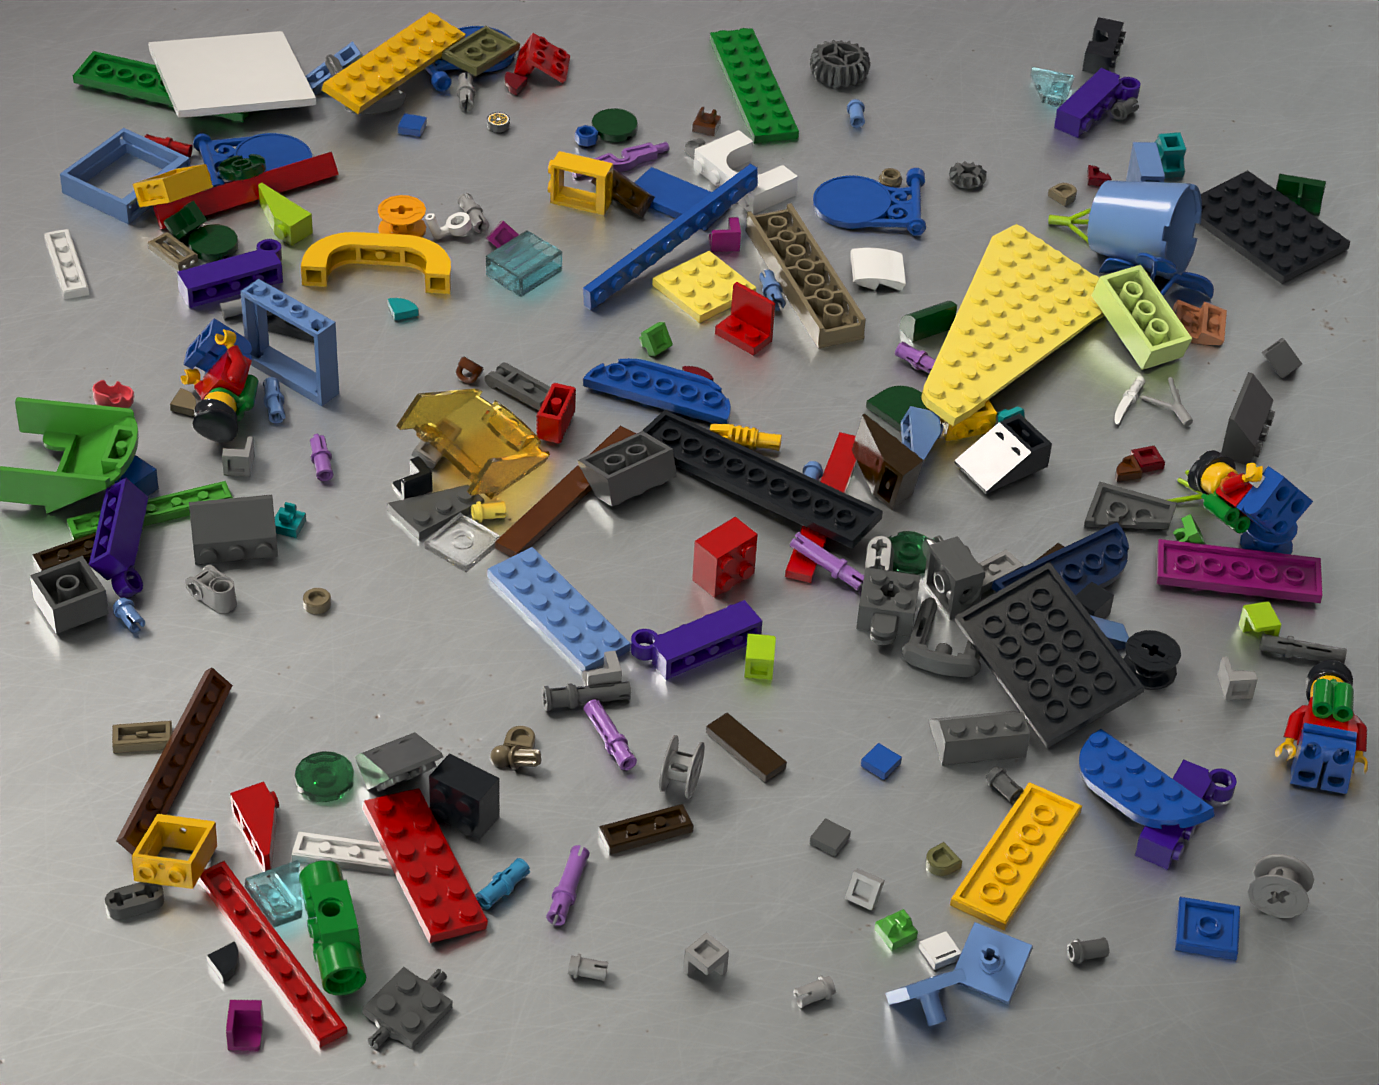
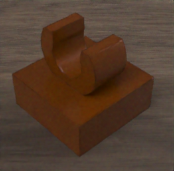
M701 107L693 122L692 132L715 136L721 124V116L717 115L716 109H713L711 114L704 112V107Z

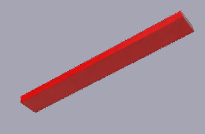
M327 152L265 171L256 177L232 181L170 203L154 205L153 208L160 229L167 228L164 220L179 212L186 204L193 200L203 215L206 216L258 200V185L260 183L281 193L339 175L333 153Z
M839 432L820 482L846 493L857 464L852 452L856 436ZM805 526L802 527L800 533L823 549L825 548L828 537ZM794 549L785 570V577L811 583L818 564Z
M222 861L205 869L198 879L199 883L318 1047L321 1048L347 1035V1026L226 862Z

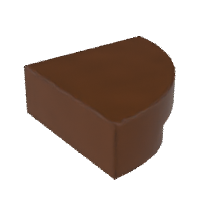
M1134 455L1124 457L1116 468V482L1141 479L1142 470Z

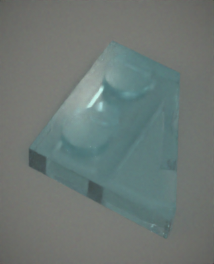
M298 860L245 878L244 887L274 928L302 918L303 906L299 882L300 863Z

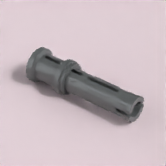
M629 681L576 687L575 684L570 683L566 687L549 688V686H543L542 689L543 705L546 712L551 711V708L558 707L575 709L578 704H584L594 699L600 702L631 699Z

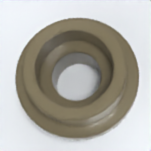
M887 168L880 174L879 182L882 185L897 188L902 184V177L898 170Z

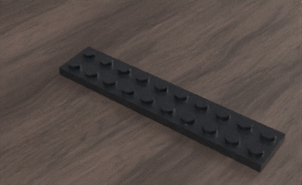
M664 410L642 430L673 449L676 466L851 549L882 519V510L667 410Z

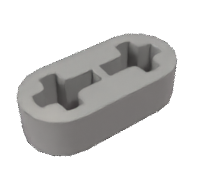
M885 536L871 539L867 546L865 569L866 567L878 569V566H881L882 570L892 571L894 549L891 541ZM880 547H885L881 551V556H878L877 552L880 551Z

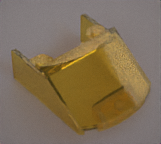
M478 388L418 393L396 427L399 430L414 429L418 438L424 442H429L472 482L467 490L470 495L485 494L492 500L544 464L550 456L549 451L543 452L539 446L542 441L522 420L497 400L491 404L480 397L483 391Z

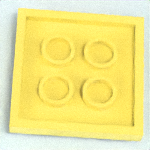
M707 251L653 277L652 286L698 323L731 308L734 283L739 282L756 292V287L711 251Z

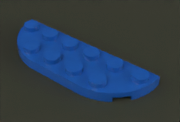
M626 358L618 359V363L604 366V363L590 370L583 378L584 387L714 424H728L730 420V401L722 393V388L710 379L647 360Z
M1099 729L1091 734L1083 745L1079 755V765L1085 784L1093 792L1135 822L1162 829V825L1180 824V828H1186L1203 823L1215 816L1211 805L1104 730Z

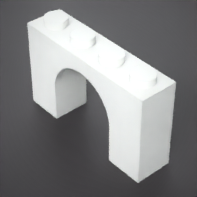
M738 130L695 149L694 169L712 184L719 187L737 174L732 169L752 161L753 141ZM784 165L759 174L758 186L742 197L737 203L746 211L752 212L753 215L796 196L798 176Z

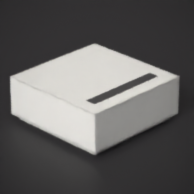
M947 931L924 939L919 943L920 951L933 970L957 962L961 955V951Z

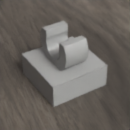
M857 868L853 871L845 899L872 911L876 908L885 880Z

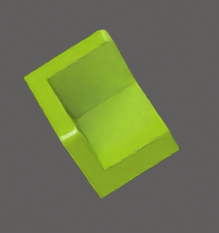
M1268 601L1243 605L1238 625L1242 632L1264 631L1267 635L1279 636L1282 624Z
M748 634L744 678L773 679L775 636Z

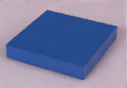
M1179 897L1175 950L1236 960L1239 945L1240 906Z

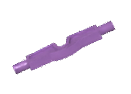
M649 142L639 146L624 148L621 152L623 159L617 158L612 153H607L594 159L613 163L615 170L624 172L633 169L640 163L657 159V154L669 151V145L667 142L657 145ZM572 172L574 178L584 176L582 174Z

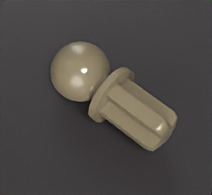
M498 745L490 753L492 764L498 768H505L509 765L512 769H518L520 766L536 767L542 761L539 750L521 749L520 746H513L510 749L508 746Z

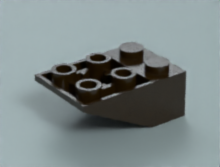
M864 413L860 420L852 452L872 494L893 510L913 495L924 460Z

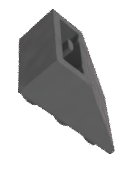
M416 732L355 756L367 790L377 787L378 792L392 787L403 780L407 781L437 767L435 761L443 758V754Z

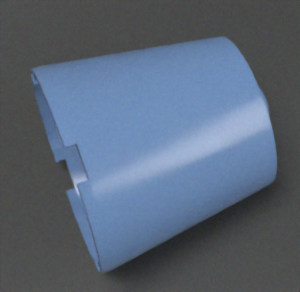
M1105 181L1099 188L1089 213L1088 243L1090 249L1110 258L1131 262L1135 266L1139 265L1136 262L1137 254H1151L1154 257L1167 259L1177 266L1175 273H1163L1157 270V276L1171 280L1175 274L1181 275L1190 263L1198 239L1193 236L1196 223L1201 224L1202 200L1199 188L1190 183ZM1143 267L1145 271L1152 273V269Z

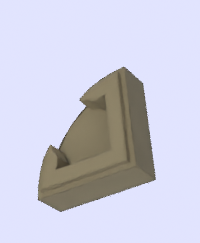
M180 388L170 403V410L194 416V408L196 406L194 395L188 390Z

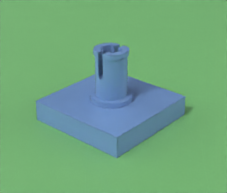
M974 922L954 969L963 968L966 981L957 984L1009 1005L1033 946Z
M963 968L903 986L885 994L889 1005L913 998L920 999L928 1026L947 1020L938 996L940 989L966 981Z

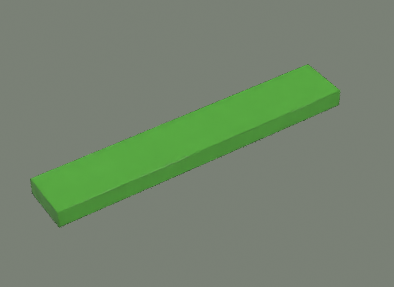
M226 481L151 498L147 502L142 527L190 516L189 502L229 499L233 497ZM101 511L68 518L67 525L72 539L76 540L96 533Z

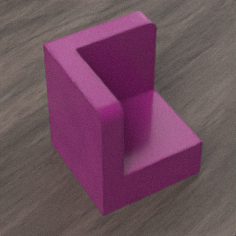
M729 217L728 230H712V233L709 234L711 252L740 251L741 229L739 218Z
M501 220L486 239L506 255L521 239V236L505 221Z
M262 1000L229 1001L226 1024L228 1050H260L264 1023Z

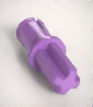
M314 434V437L310 439L312 449L311 461L315 464L317 479L328 481L334 476L330 462L332 454L327 448L325 436Z

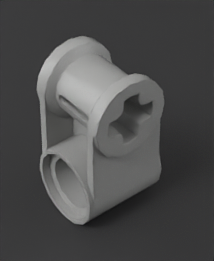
M206 565L201 573L185 580L186 588L191 596L200 600L215 612L229 613L236 608L237 601L234 581L219 572L214 566Z

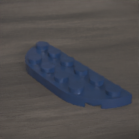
M1116 522L995 580L991 588L998 592L1049 562L1075 596L1091 582L1105 588L1115 582L1124 571L1128 561L1129 543L1121 526Z

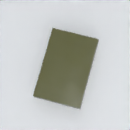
M484 26L442 52V59L474 76H478L519 51L520 43L488 26Z

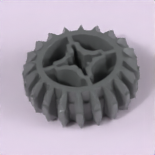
M832 40L830 43L824 41L823 45L818 44L817 48L813 49L810 58L811 74L815 76L816 80H821L822 84L828 83L829 86L836 85L838 88L840 86L848 88L849 85L856 86L857 83H862L863 79L867 78L871 62L869 53L865 51L864 47H859L857 43L851 44L850 41Z

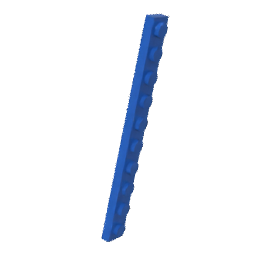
M752 164L746 166L583 287L584 306L593 310L599 304H602L607 298L621 290L623 286L637 278L643 271L654 265L667 253L672 252L683 241L688 240L699 229L704 228L710 221L721 215L750 191H753L758 186V168Z

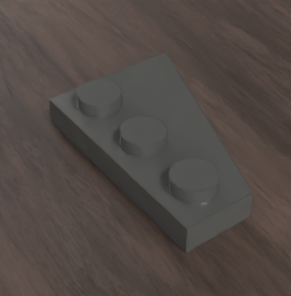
M1099 481L1084 522V527L1106 528L1117 522L1121 528L1169 529L1177 503Z
M464 485L387 503V511L412 535L421 540L470 515L471 505L476 504L478 501L484 504V498L471 486Z

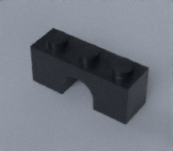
M1098 17L1092 41L1089 40L1085 51L1082 71L1095 74L1101 68L1108 71L1111 68L1115 69L1126 37V32L1123 31L1124 22Z

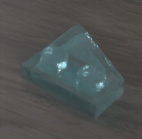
M1036 67L1031 68L1030 76L1041 102L1054 107H1060L1069 96L1074 75Z

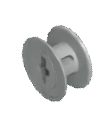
M674 735L664 756L659 779V790L664 792L671 779L686 783L685 795L687 799H690L700 776L705 745L704 742H700L694 754L678 751V736Z
M1285 854L1267 855L1256 862L1253 871L1255 880L1249 886L1248 895L1250 901L1257 909L1278 918H1292L1301 915L1307 910L1309 904L1307 892L1312 889L1314 876L1311 869L1304 862Z

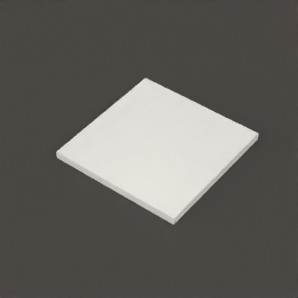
M283 31L149 42L150 54L178 118L316 105V97Z

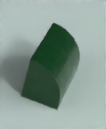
M945 301L904 315L901 318L899 329L912 343L948 331L956 317L957 304L952 301Z

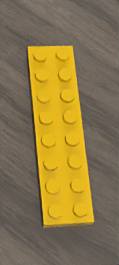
M429 12L325 81L322 91L359 114L441 58L444 50L464 39L466 34L441 19L438 15Z

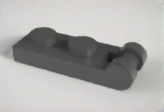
M505 362L501 363L495 372L491 371L485 376V382L489 387H497L537 410H540L550 389V386Z

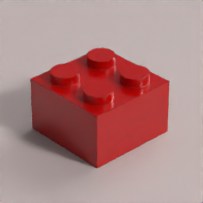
M734 517L695 540L692 580L715 598L723 592H728L741 581L749 579L755 573L758 534L737 517Z

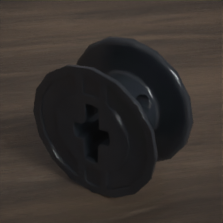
M1153 630L1140 631L1128 638L1125 645L1126 656L1124 661L1142 683L1144 689L1159 690L1172 684L1177 676L1176 665L1181 658V649L1178 643L1169 635Z

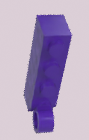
M1101 68L1057 109L1054 128L1078 138L1085 131H1088L1095 121H1099L1102 114L1110 110L1117 99L1125 101L1131 97L1137 99L1140 91V81L1133 77L1120 78V75Z
M265 239L257 244V250L178 271L179 292L189 309L240 295L243 289L258 279L271 286L283 283L280 242L274 239Z
M127 478L117 482L105 491L89 566L107 581L111 579L112 587L120 598L129 599L143 589V581L135 570L134 565L139 550L138 546L149 497Z
M743 600L690 623L680 625L663 634H657L651 629H639L631 636V654L638 660H652L654 667L665 680H668L746 647L748 634H762L763 621L749 604ZM646 643V644H650V645H649V646H642V645H640V644Z
M1184 759L1172 778L1205 802H1211L1212 800L1217 802L1229 801L1234 795L1237 783L1235 775L1226 769L1218 768L1209 772L1208 769ZM1215 783L1223 784L1226 787H1219ZM1180 824L1162 825V829L1145 826L1139 836L1135 856L1168 870L1173 860L1179 861L1185 847L1183 842L1184 840L1190 841L1196 825L1186 828H1180Z

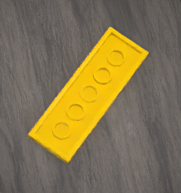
M1029 782L952 896L950 906L1005 931L1080 815L1082 805Z

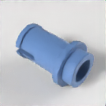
M858 99L851 100L847 105L850 123L856 128L863 126L865 123L863 115L865 106Z
M810 461L803 467V474L819 481V478L823 475L822 466L816 461Z
M120 598L113 605L114 615L122 619L130 632L136 633L141 629L136 623L138 622L141 627H144L145 620L135 610L132 600Z

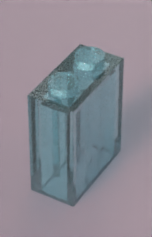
M528 230L486 255V276L520 297L562 271V251Z

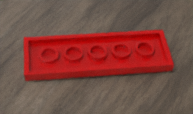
M420 788L364 800L362 809L428 942L433 943L485 930L488 920Z

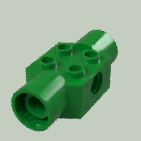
M326 860L311 863L300 872L299 882L308 916V933L314 942L312 944L314 960L318 964L323 989L332 995H347L359 990L366 982L359 929L348 882L343 879L341 867L337 863Z

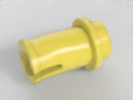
M478 501L476 504L471 505L473 521L477 520L478 523H482L485 519L506 518V514H504L506 513L504 501L481 504Z

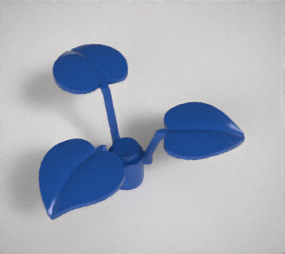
M1147 253L1137 254L1136 262L1142 267L1152 269L1150 278L1153 283L1157 270L1170 274L1176 272L1177 266L1167 259L1154 257ZM1108 258L1100 267L1099 273H1114L1134 267L1135 265L1125 260ZM1183 272L1181 275L1175 274L1160 292L1164 296L1175 282L1180 286L1201 292L1212 299L1214 287L1211 281L1204 276Z

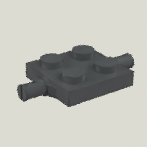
M403 967L363 1007L362 1014L378 1027V1030L368 1038L369 1045L371 1047L374 1045L373 1048L378 1049L389 1037L399 1040L410 1049H413L452 1009L453 1001L437 990V987L447 979L445 972L442 971L441 973V969H437L427 980H424Z

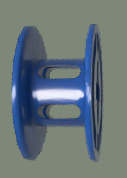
M1250 520L1248 530L1240 536V545L1242 549L1292 554V540L1297 535L1298 525L1295 523L1286 534L1275 536Z

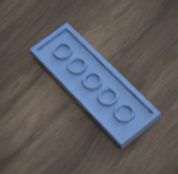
M533 547L487 569V577L582 672L604 665V652L616 651L617 657L630 651L631 643Z

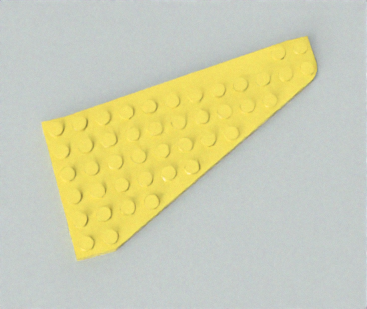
M1018 224L992 236L926 380L921 396L923 404L952 426L985 406L987 400L1090 324L1105 316L1091 296L1099 277L1081 267L1080 264L1072 261Z

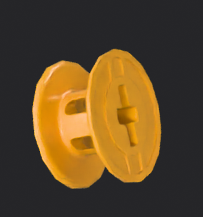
M408 195L391 196L379 204L377 212L382 219L378 227L379 233L423 237L426 233L427 227L422 220L425 216L426 207L418 198Z

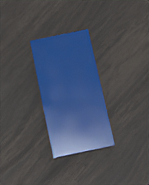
M653 167L648 169L634 182L655 196L650 205L651 208L674 218H678L711 193V191ZM726 209L721 215L714 218L704 228L701 229L706 231L728 209Z

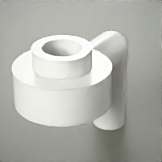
M464 212L451 215L447 219L446 225L441 228L433 213H429L425 217L435 239H440L449 234L463 236L472 227L469 215Z

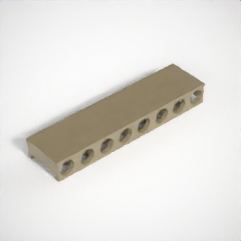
M792 203L787 204V209L755 216L752 212H747L745 228L747 235L768 269L774 272L776 281L781 285L783 293L817 348L820 349L864 339L866 318Z

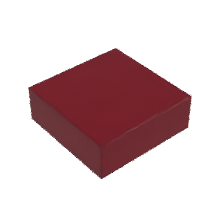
M1155 445L1130 451V455H1134L1142 473L1164 469L1165 461Z

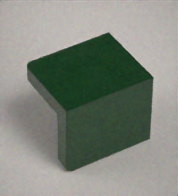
M194 200L186 204L179 212L164 220L165 226L177 240L183 239L207 222V219Z

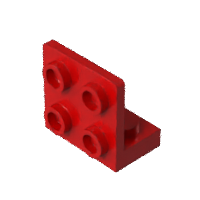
M532 33L518 52L514 74L521 76L530 75L536 67L557 81L564 83L567 78L571 56L564 49L548 42L546 38Z
M739 282L734 283L731 315L715 326V334L754 356L772 342L775 302Z

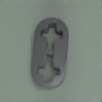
M144 882L111 890L105 897L106 913L112 919L117 920L155 911L164 903L162 885ZM147 894H152L153 897L148 898ZM121 902L123 905L118 906L116 903Z

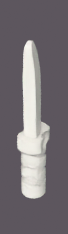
M1136 377L1129 390H1126L1123 394V399L1114 417L1116 425L1120 424L1130 404L1135 403L1138 393L1145 384L1143 377Z

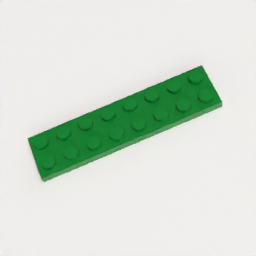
M753 28L710 32L709 40L753 143L799 139L797 125Z
M93 51L73 74V82L76 84L173 106L156 65ZM251 111L212 116L244 122Z

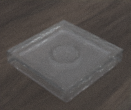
M459 513L425 540L424 545L425 549L462 571L468 572L495 549V541L501 536Z

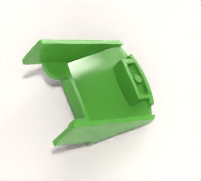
M17 397L15 407L19 431L22 433L42 434L43 444L47 449L64 451L56 472L0 466V501L45 506L47 514L111 486L129 468L137 451L139 434L133 410L130 408Z

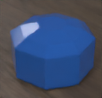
M584 125L578 127L575 132V141L581 146L595 145L598 140V131L593 126Z

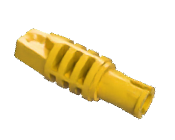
M711 424L710 431L753 451L757 448L780 451L782 434L759 432V429L752 427V429L747 426L744 428L740 425L736 427L733 424Z

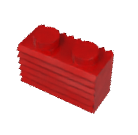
M558 383L551 385L536 416V437L538 439L554 443L562 442L566 429H568L572 416L575 413V387Z

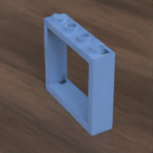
M123 128L60 173L62 193L126 224H130L154 205L139 207L135 191L121 199L87 183V181L126 153L161 168L162 170L154 176L174 169L189 167L190 158Z
M260 279L241 291L244 337L252 346L250 353L252 356L251 366L270 377L277 378L280 383L320 406L325 405L340 394L336 322ZM267 310L314 337L316 372L269 346Z

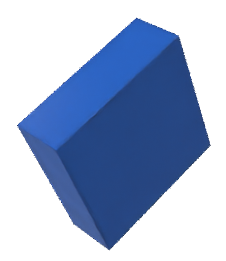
M404 113L398 125V133L420 137L427 124V117Z
M878 743L861 759V766L885 780L901 764L902 757Z

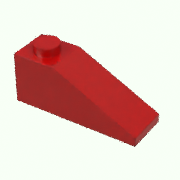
M263 781L231 792L230 797L232 813L266 876L271 874L277 825L276 809L279 808V801L274 791L270 792Z

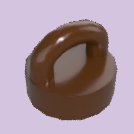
M463 356L456 368L457 378L467 384L474 383L481 376L484 367ZM463 369L473 373L472 376H464L462 373Z

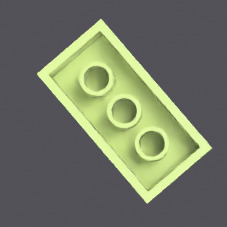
M1141 265L1099 278L1091 296L1142 370L1184 356L1192 337Z

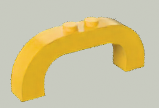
M365 232L337 233L324 237L312 244L303 255L301 262L302 285L327 287L330 273L335 268L345 264L406 266L418 269L425 275V293L450 294L451 261L448 254L435 242L418 236Z

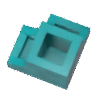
M1181 132L1158 134L1155 142L1157 143L1165 178L1184 177V156L1187 149Z

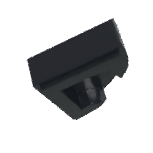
M235 941L207 955L209 965L223 983L233 976L234 970L238 965L239 952Z

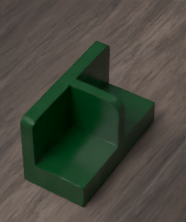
M1279 173L1276 190L1310 214L1319 216L1326 181Z

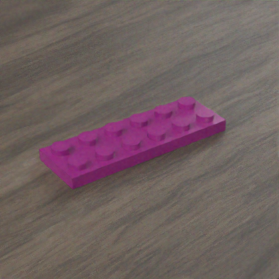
M1158 539L1156 584L1321 603L1323 596L1321 558Z

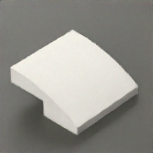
M856 248L851 250L853 283L872 290H876L879 284H883L902 291L906 285L902 253L881 248Z

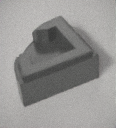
M700 138L688 141L684 152L694 160L695 149L705 145V141Z

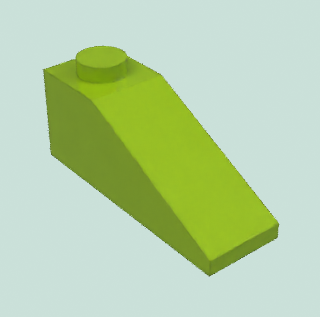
M260 183L258 185L260 206L277 238L292 246L313 233L312 214L265 184Z

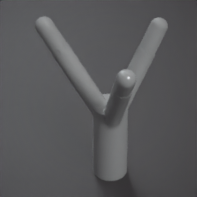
M1169 377L1168 381L1175 402L1173 405L1145 395L1141 397L1144 401L1173 410L1184 426L1192 424L1193 419L1181 404L1179 390L1176 389L1172 377Z

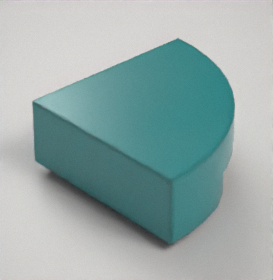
M402 298L387 299L388 307L394 320L419 316V309L413 302Z

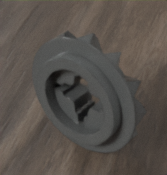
M964 161L963 164L955 163L954 167H950L949 178L960 187L976 188L985 183L986 170L982 169V165H975L974 162L967 163Z

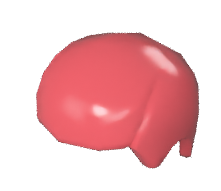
M100 380L92 388L93 399L96 405L130 408L134 402V391L129 386L122 385L119 381L114 386H108L105 380Z

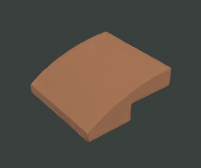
M1181 300L1176 301L1173 306V312L1192 337L1190 343L1202 345L1223 344L1227 310L1205 301L1201 308Z

